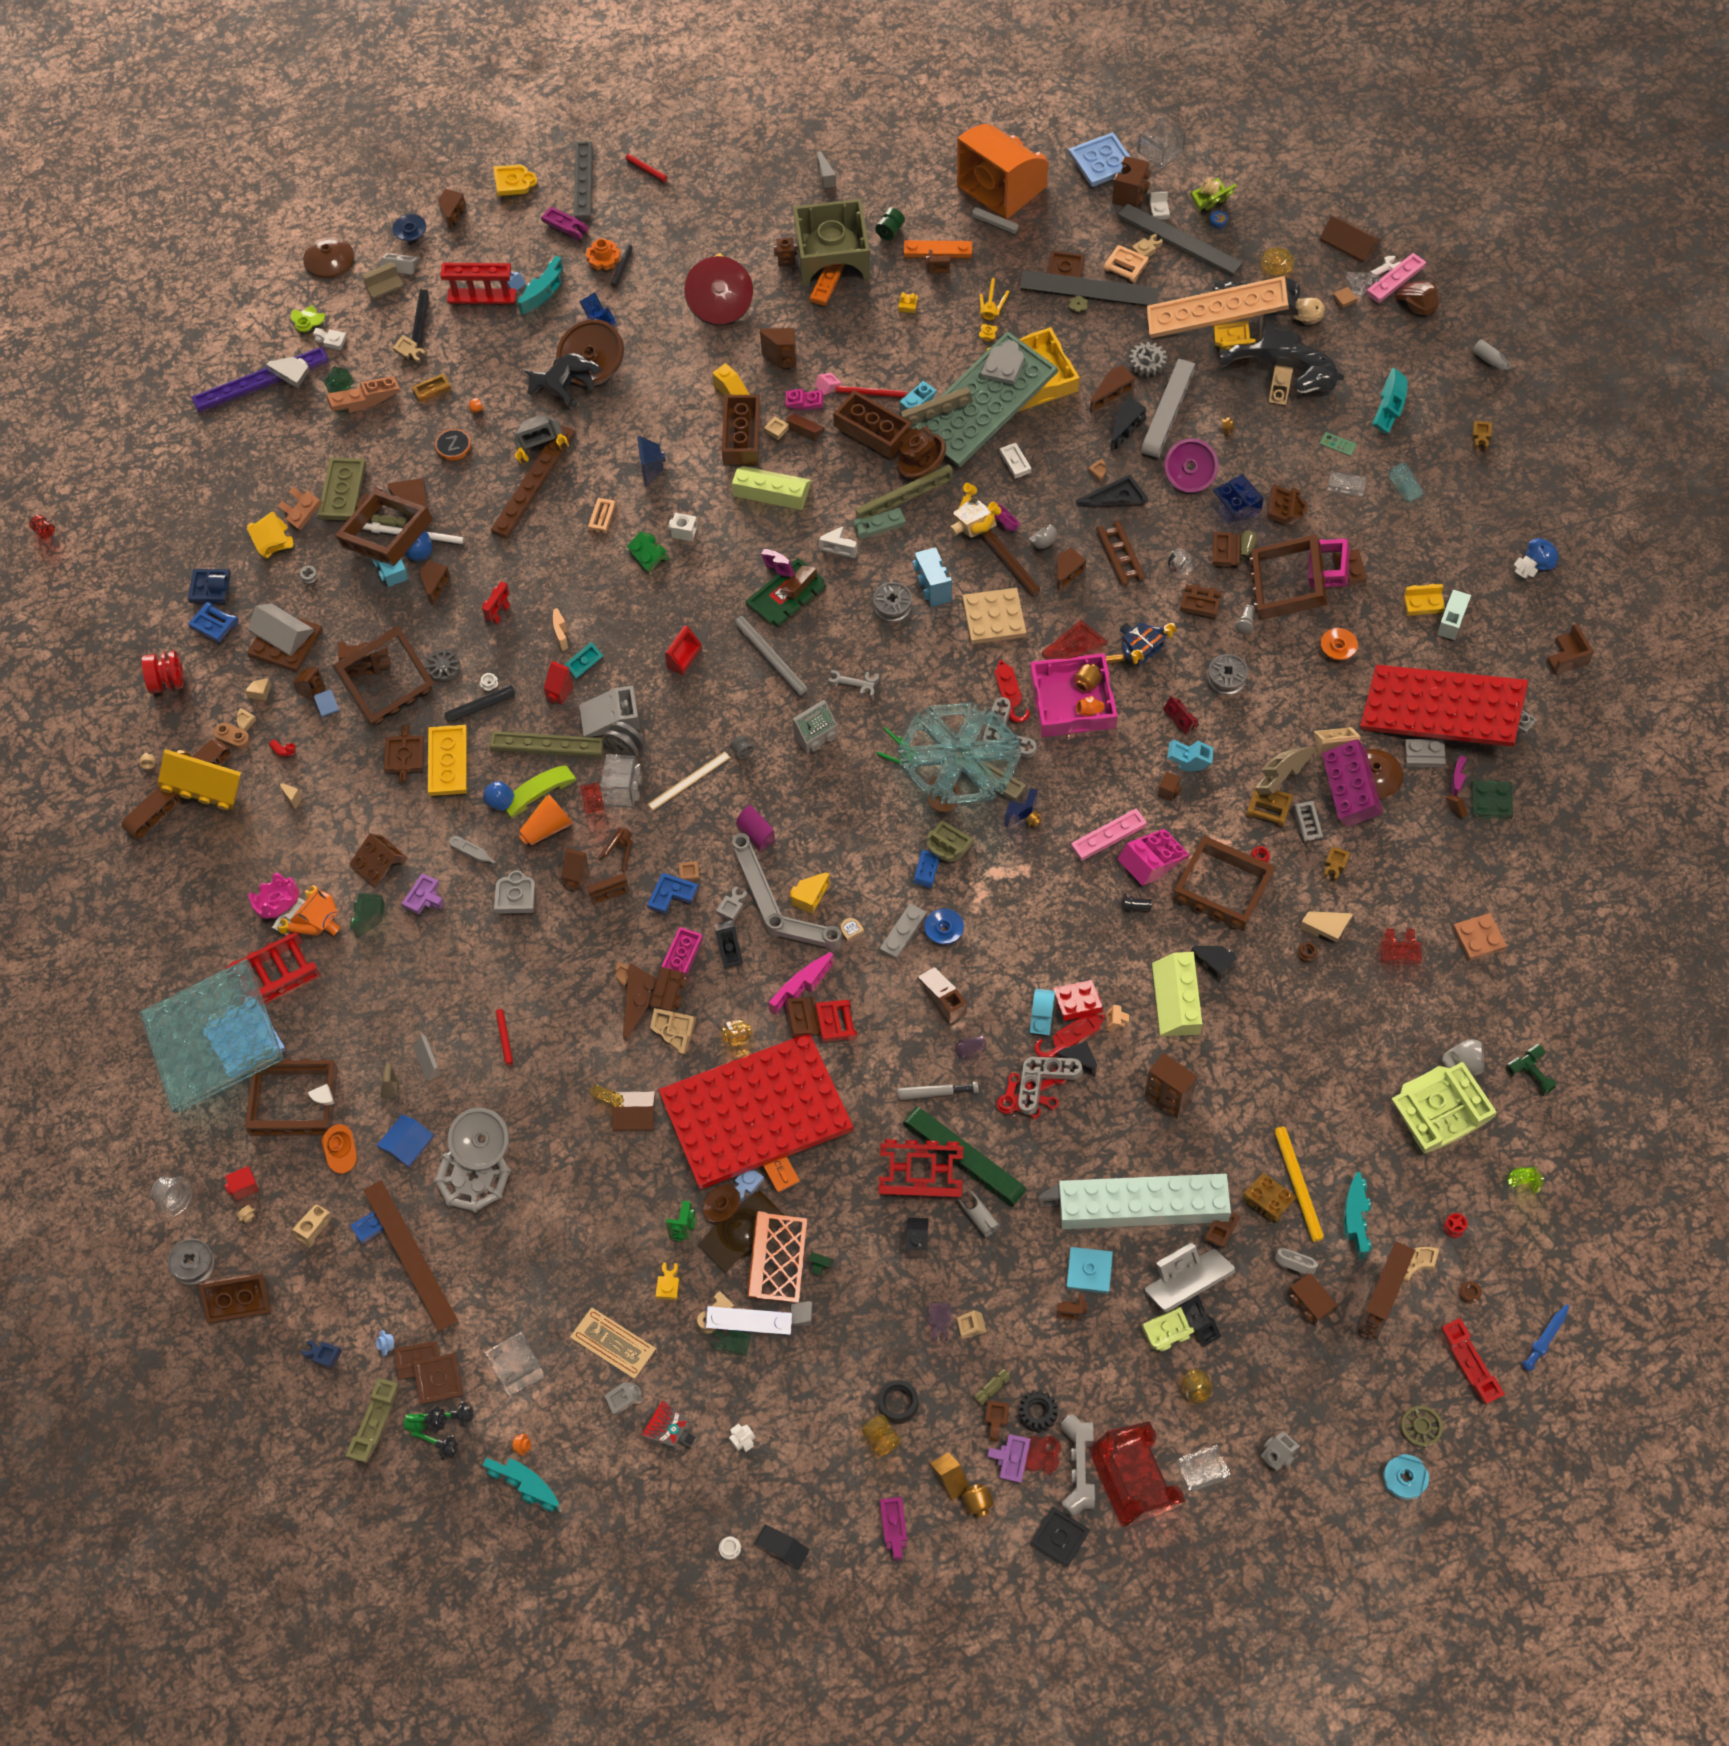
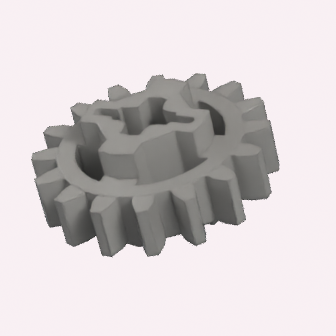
M1141 342L1140 347L1135 345L1134 350L1130 351V368L1134 367V372L1140 371L1139 375L1146 373L1148 377L1149 373H1152L1153 376H1156V371L1161 373L1162 368L1165 369L1166 351H1162V346L1156 347V343L1150 345L1147 342L1144 345Z

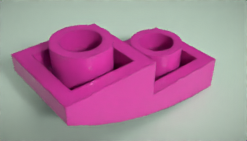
M803 388L786 391V407L793 409L823 408L822 390L805 393Z

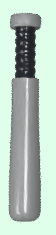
M977 1081L972 1082V1084L956 1086L949 1084L905 1087L897 1090V1097L899 1100H911L953 1095L954 1093L961 1092L977 1094L979 1093Z

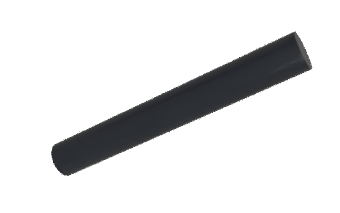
M627 245L611 281V286L617 287L633 249L631 245Z

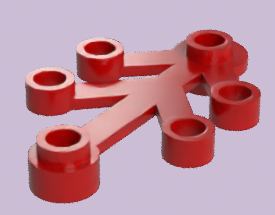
M1033 1064L1030 1069H1034L1036 1065ZM1011 1073L1008 1077L1009 1084L1006 1094L1000 1096L997 1100V1109L1003 1114H1011L1014 1111L1023 1113L1019 1107L1020 1093L1014 1095L1016 1086L1020 1084V1075ZM1011 1078H1017L1018 1081L1012 1082ZM1048 1078L1041 1082L1040 1092L1055 1084L1064 1085L1068 1079L1057 1080ZM1028 1082L1025 1088L1032 1090L1036 1085L1032 1086L1033 1082ZM1042 1095L1039 1097V1104L1046 1105L1049 1110L1053 1111L1058 1108L1059 1101L1056 1097ZM1054 1101L1056 1105L1051 1106L1049 1102ZM1009 1103L1010 1107H1004L1003 1104ZM1038 1107V1114H1031L1029 1117L1033 1120L1038 1119L1041 1115V1109Z

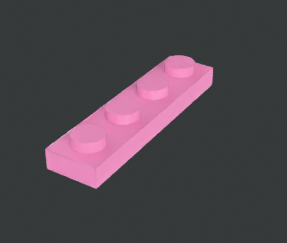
M1412 253L1369 287L1366 295L1377 303L1382 302L1425 267L1426 262Z
M1134 809L1072 842L1071 848L1080 861H1083L1146 827L1147 822L1139 811Z

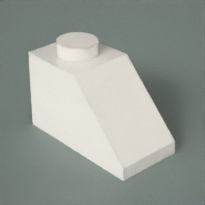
M289 357L267 363L268 371L296 388H299L309 373L308 364L300 358Z

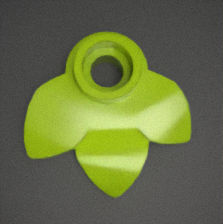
M313 305L302 312L294 309L291 313V320L295 323V327L299 332H307L312 327L320 325L325 319V314H317Z

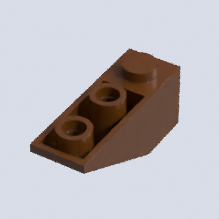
M935 967L918 976V979L949 1023L967 1014V1003L957 988Z

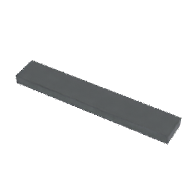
M592 141L575 142L574 218L578 220H591Z

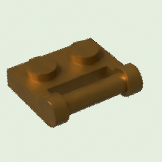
M1254 789L1246 816L1251 818L1254 816L1278 823V826L1284 827L1293 795L1276 790L1273 794H1258ZM1255 806L1281 812V816L1255 809Z

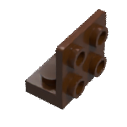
M369 833L350 862V866L370 884L377 887L392 864H404L408 857L383 835Z

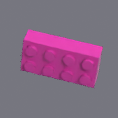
M679 927L661 967L684 972L687 977L703 942V935Z

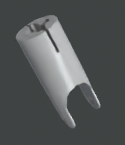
M1479 340L1474 346L1472 352L1488 364L1497 366L1501 370L1511 368V362L1484 340Z
M970 1190L978 1202L977 1206L973 1209H968L960 1199L959 1203L982 1234L988 1237L993 1232L995 1233L1000 1225L978 1196Z

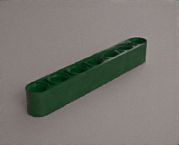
M915 1107L902 1122L907 1130L924 1143L926 1141H939V1145H947V1141L960 1142L959 1146H964L963 1159H953V1164L1007 1205L1014 1207L1027 1190L1022 1183L923 1109ZM935 1150L947 1160L949 1159V1154H957L955 1150Z

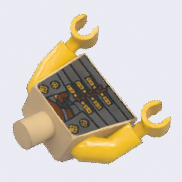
M968 482L965 483L963 490L966 492V496H963L959 508L953 514L956 523L950 526V530L954 536L964 532L967 536L974 537L997 526L994 516L1001 513V508L995 502H991L987 508L975 497L971 498V496L977 493V488Z

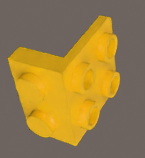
M1248 320L1213 325L1214 345L1220 346V349H1231L1234 344L1251 345V343L1256 342L1254 338H1250Z

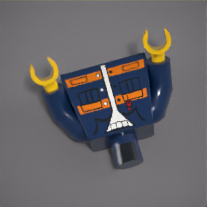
M1140 622L1133 628L1128 623H1125L1120 628V632L1124 634L1121 646L1124 659L1133 661L1134 664L1141 667L1165 647V636L1172 638V632H1177L1175 625L1169 623L1165 627H1156Z

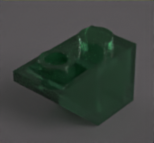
M358 894V899L354 901L353 907L355 915L350 921V928L356 937H361L382 922L385 908L382 895Z

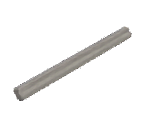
M743 616L735 620L736 626L799 695L806 693V685Z

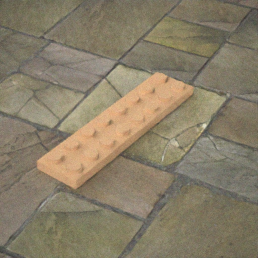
M1285 276L1147 306L1150 337L1156 338L1289 309Z

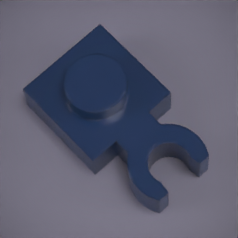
M308 1340L306 1343L312 1348L308 1352L302 1350L303 1356L307 1359H312L314 1364L333 1369L342 1353L340 1347L321 1342L318 1347L315 1342Z

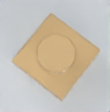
M774 416L764 427V432L779 440L789 429V424Z

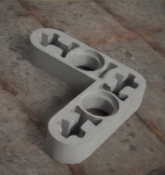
M1005 697L998 698L993 704L983 736L985 747L989 750L1025 758L1033 757L1037 753V746L1034 740L1004 733L1011 712V704ZM1002 704H1005L1006 707L1002 709V715H1000L999 706L1001 707ZM995 720L1002 721L1000 727H993L992 723ZM992 732H994L995 741L989 743V740H991L993 736ZM1012 740L1015 742V746L1007 748L1005 743ZM1028 745H1031L1032 749L1026 751L1025 748H1027Z
M1029 1057L1023 1064L1019 1094L1020 1110L1026 1115H1031L1037 1111L1042 1078L1069 1080L1080 1078L1083 1074L1080 1061L1070 1058ZM1033 1064H1036L1034 1070L1031 1071L1030 1067H1032ZM1052 1064L1059 1066L1056 1072H1049L1048 1067ZM1073 1066H1076L1077 1069H1075L1074 1072H1071L1070 1069H1072ZM1028 1082L1036 1083V1087L1032 1090L1025 1088ZM1027 1096H1030V1100L1032 1103L1029 1105V1108H1026L1025 1104L1028 1103Z

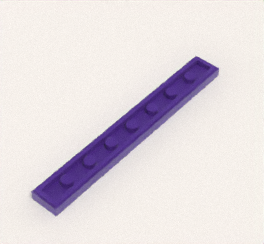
M322 347L294 357L296 359H303L308 364L309 370L329 363ZM264 368L191 397L199 413L280 382L283 379L268 371V368Z

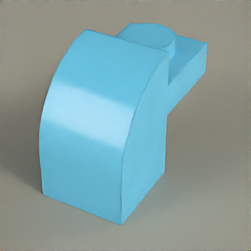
M1172 740L1169 742L1167 759L1178 763L1180 770L1200 771L1212 764L1214 748L1200 741L1187 746Z
M1035 988L1030 1033L1050 1035L1055 991Z

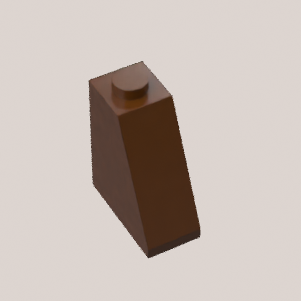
M423 478L387 483L390 495L399 496L407 501L411 500L415 504L425 505L428 508L427 492ZM403 512L406 518L410 521L413 516Z

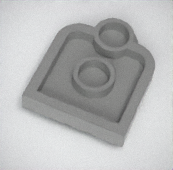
M1007 341L1002 346L994 347L981 372L982 378L1015 385L1025 362L1024 355L1019 350L1018 344L1015 341Z
M517 870L512 871L508 877L499 879L495 889V914L534 913L536 891L534 880Z

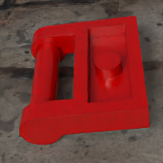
M850 1000L815 1004L822 1042L852 1041L858 1038L857 1031L854 1030ZM838 1009L842 1010L846 1031L841 1030Z

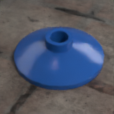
M938 909L930 913L926 918L924 925L925 933L930 940L937 944H951L962 936L964 922L957 912L951 909Z

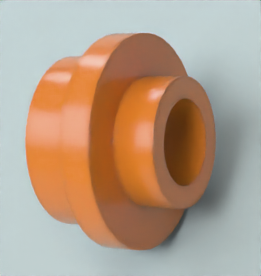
M527 1434L517 1435L513 1441V1451L519 1456H524L531 1448V1440Z

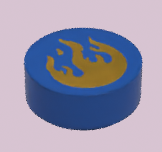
M1215 211L1211 214L1210 223L1213 227L1222 228L1227 224L1228 217L1222 211Z

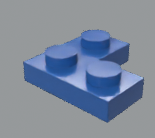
M662 873L648 901L647 907L648 909L666 914L673 898L692 904L699 886L696 883Z

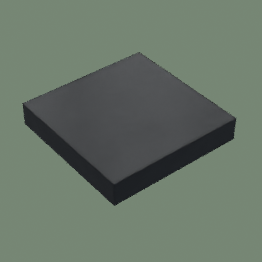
M1053 1506L1030 1542V1546L1068 1569L1091 1529Z

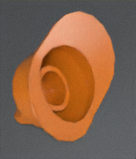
M336 1124L330 1127L321 1140L322 1149L325 1152L329 1167L334 1172L346 1173L354 1167L357 1159L352 1131L343 1124Z

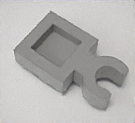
M734 887L732 897L725 896L717 908L716 914L734 922L743 909V904L740 902L746 900L747 891H744L742 895H737L738 887Z

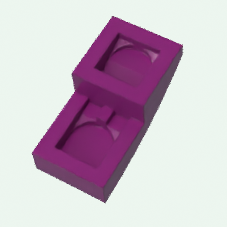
M763 550L761 555L767 568L776 569L778 575L789 577L795 575L790 561L785 556L775 551Z
M1460 755L1451 781V795L1454 796L1459 795L1467 777L1462 774L1467 758Z

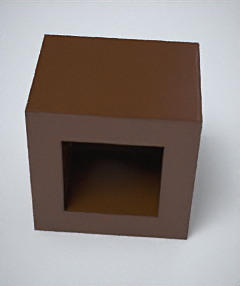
M1166 772L1159 786L1158 797L1172 802L1174 796H1178L1182 788L1180 776Z

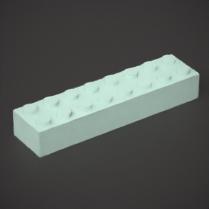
M1227 1174L1059 1181L1061 1229L1212 1223L1217 1220L1219 1222H1229L1231 1215Z

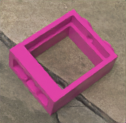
M1320 539L1322 553L1342 552L1341 570L1324 571L1326 587L1348 586L1350 561L1348 539ZM1310 550L1308 581L1310 587L1315 588Z

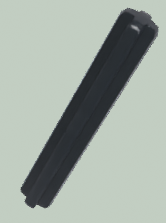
M427 289L419 291L411 338L418 346L421 345L429 298Z
M512 685L501 688L445 712V719L447 722H452L515 695V690Z

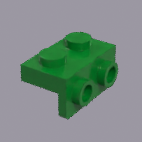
M640 531L626 547L642 566L651 572L662 559L668 561L670 558L666 555L667 550L655 542L657 539L651 533L646 534Z
M682 1201L679 1220L666 1219L668 1235L675 1241L690 1240L691 1230L696 1228L697 1217H695V1210L692 1209L690 1201Z

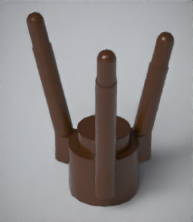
M618 828L616 834L598 858L607 857L615 845L620 848L626 846L622 864V872H625L630 848L633 844L631 840L632 833L626 828Z

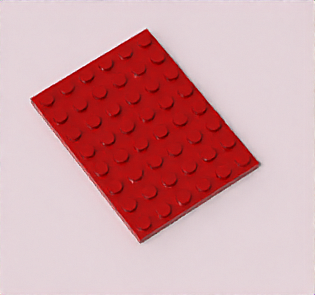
M810 1034L790 1039L658 1089L699 1190L854 1131L852 1122Z

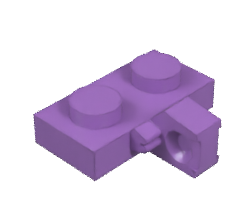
M422 873L401 903L402 907L418 915L424 907L429 908L432 906L441 910L445 903H443L441 897L437 896L436 889L440 885L439 881Z
M1009 1434L1007 1446L1002 1445L1001 1450L989 1448L988 1457L999 1460L998 1465L1002 1466L1000 1478L1022 1483L1031 1439Z

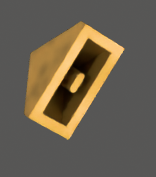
M949 1452L930 1463L951 1501L961 1497L966 1492L965 1488L970 1487L960 1464Z

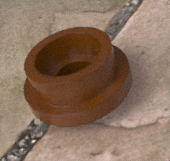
M1306 942L1299 946L1297 953L1301 960L1310 962L1316 959L1318 950L1313 943ZM1305 951H1308V952H1310L1311 954L1308 955V954H1305L1304 952H1305Z

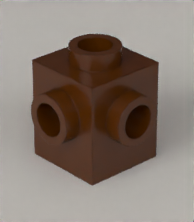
M793 237L776 239L777 246L773 247L774 256H778V266L794 265L795 255H798L797 244H794Z

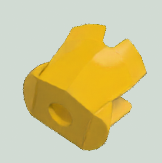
M274 512L269 513L257 523L247 525V530L257 552L266 559L274 552L293 547V538L286 536L284 533L287 530L286 524Z

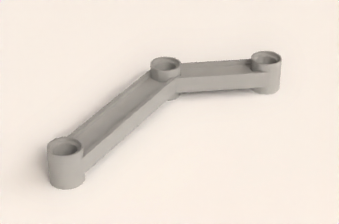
M743 833L735 835L732 839L733 851L757 904L768 934L772 937H784L823 946L830 951L839 949L842 941L841 932L838 927H826L781 915L749 837ZM830 937H836V939H834V940H830V939H828V938H830Z

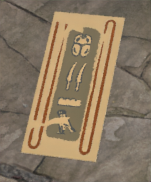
M592 1307L570 1336V1338L634 1379L656 1350L655 1347Z

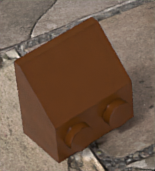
M760 328L762 355L778 367H796L795 328Z

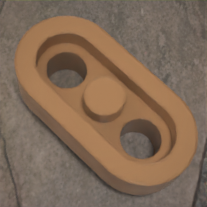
M221 723L214 729L215 737L223 744L235 749H244L250 744L248 733L228 723Z

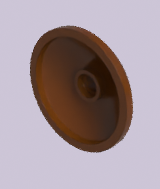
M336 237L321 238L308 246L303 255L306 270L319 278L339 276L345 273L354 261V252L351 245L347 241Z
M933 434L936 442L935 446L929 449L918 461L908 459L901 453L898 461V468L901 474L906 478L916 479L932 473L941 464L946 453V443L943 438Z
M1367 749L1379 800L1387 799L1393 796L1402 785V767L1391 754L1378 749Z

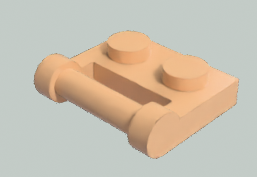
M1118 245L1106 261L1104 270L1114 272L1135 283L1147 265L1149 258ZM1116 263L1118 265H1121L1125 268L1132 270L1133 272L1131 273L1113 264Z

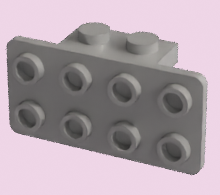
M1191 1242L1156 1263L1161 1279L1147 1286L1145 1292L1164 1312H1168L1234 1274L1235 1267L1216 1249H1212L1199 1257L1196 1246Z

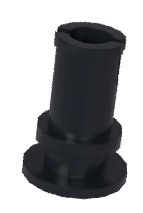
M1123 894L1121 900L1122 913H1125L1126 909H1129V912H1133V910L1151 911V899L1134 898V896L1127 898V894Z

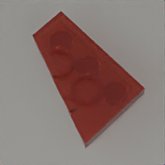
M1079 620L1043 650L1042 657L1046 660L1071 659L1107 646L1108 641L1084 621Z

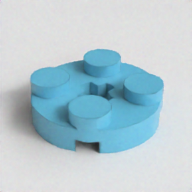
M1408 1454L1399 1455L1390 1460L1384 1470L1385 1488L1399 1499L1415 1500L1426 1490L1429 1483V1473L1422 1465V1461L1417 1457ZM1408 1472L1412 1481L1404 1482L1400 1475Z

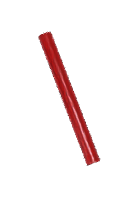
M838 385L836 388V393L851 394L855 390L862 395L898 398L907 396V391Z

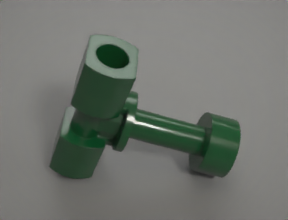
M1536 1044L1527 1050L1524 1057L1515 1058L1505 1067V1070L1511 1077L1516 1076L1522 1071L1525 1073L1531 1072L1540 1082L1541 1086L1539 1089L1545 1095L1553 1091L1558 1085L1553 1078L1547 1079L1536 1067L1538 1065L1537 1061L1543 1058L1546 1053L1540 1044Z

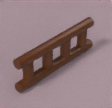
M1115 521L1113 523L1115 528L1104 530L1102 525L1098 526L1096 530L1122 586H1127L1129 584L1127 579L1138 577L1139 581H1144L1146 576L1120 521ZM1118 534L1121 542L1111 544L1108 537ZM1124 548L1128 556L1117 558L1114 551ZM1131 562L1134 570L1124 573L1121 565Z

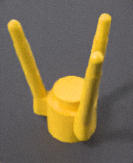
M994 278L991 280L989 299L986 304H984L983 294L979 295L980 315L987 320L999 317V312L1009 294V290H1007L1000 304L996 307V304L992 302Z

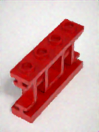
M885 1139V1143H880V1156H890V1177L879 1176L878 1194L962 1197V1179H952L953 1159H963L964 1146H959L960 1142L947 1141V1145H939V1141H926V1145L918 1144V1140H906L905 1144H897L896 1139ZM887 1148L915 1149V1153L907 1152V1163H895V1152H887ZM928 1149L955 1150L957 1154H949L948 1165L936 1164V1153H928ZM911 1157L932 1158L931 1178H911ZM894 1171H906V1182H914V1186L885 1185L886 1181L894 1182ZM936 1172L948 1173V1184H956V1187L927 1186V1183H935Z

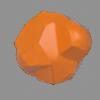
M1093 696L1078 700L1076 704L1077 714L1084 717L1096 716V713L1100 715L1105 710L1104 703L1098 701Z

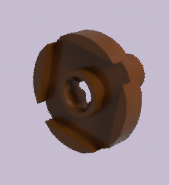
M921 426L923 429L919 430L914 428L903 437L901 441L903 445L902 447L900 446V451L906 458L918 461L929 449L935 446L934 435L925 426Z

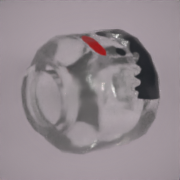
M1178 548L1170 552L1168 567L1179 575L1189 574L1195 567V558L1185 549Z

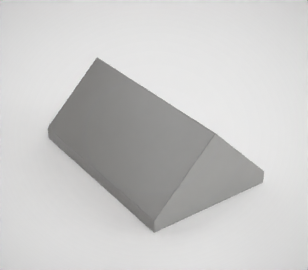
M273 604L255 606L248 627L249 632L290 657L314 632L313 628Z

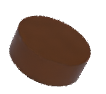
M1472 1281L1462 1284L1459 1290L1461 1300L1467 1304L1478 1302L1482 1294L1480 1286Z

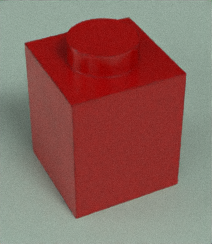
M249 1166L225 1176L228 1182L224 1184L229 1196L233 1195L236 1201L260 1191Z

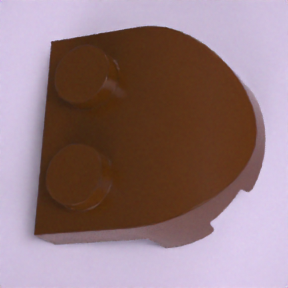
M1274 484L1270 488L1267 517L1283 524L1295 523L1307 512V501H1303L1300 496L1301 492L1293 487L1289 491Z

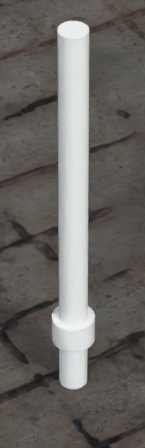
M376 522L372 524L366 523L362 530H369L372 533L380 534L382 532L398 535L403 529L384 526ZM427 532L431 540L464 544V537Z

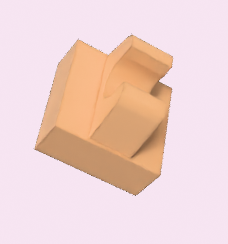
M1113 1005L1106 1012V1031L1114 1032L1118 1027H1125V1023H1129V1014L1121 1012V1006Z

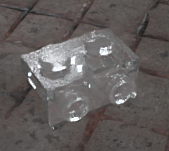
M1331 471L1327 490L1363 496L1367 477Z
M1218 1445L1178 1459L1179 1474L1189 1492L1230 1478V1472L1221 1457Z

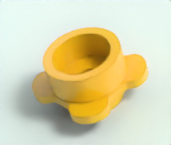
M983 324L981 325L979 337L984 341H992L996 338L995 332L998 328Z

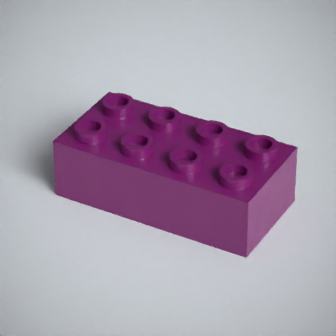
M1356 739L1323 752L1322 756L1339 820L1348 828L1383 814L1367 751L1361 742Z

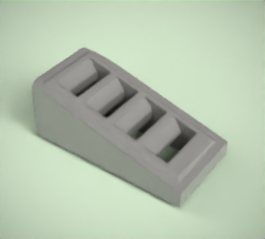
M821 151L817 152V166L822 186L824 188L835 187L836 174Z
M1314 801L1295 804L1292 809L1303 841L1323 838ZM1307 810H1308V812H1309V813H1307V814H1302V813H1301L1302 811H1307ZM1303 818H1311V820L1308 821L1303 820ZM1313 824L1314 827L1305 828V825ZM1316 831V834L1307 835V832Z

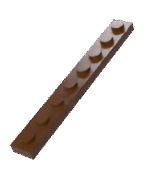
M560 425L564 433L563 436L567 438L570 444L576 435L575 430ZM557 437L547 442L492 526V534L508 540L567 449L566 443L561 444V450L556 442Z

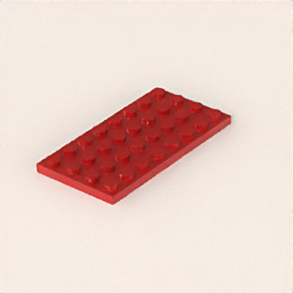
M1376 664L1360 727L1361 730L1515 747L1528 689V680Z

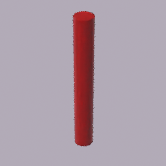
M630 154L626 155L625 159L663 182L667 180L668 177Z
M497 1009L495 1012L505 1065L510 1066L513 1064L504 1011L503 1009Z

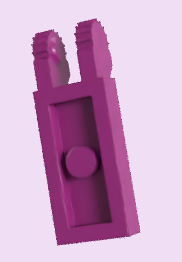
M552 206L541 216L542 222L571 235L577 240L582 238L580 232L587 233L589 231L588 227L578 221V219Z

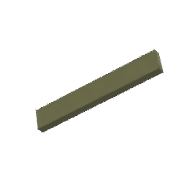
M947 465L856 508V519H865L884 513L951 481L952 467Z
M492 731L489 748L492 751L602 758L605 742L603 738Z

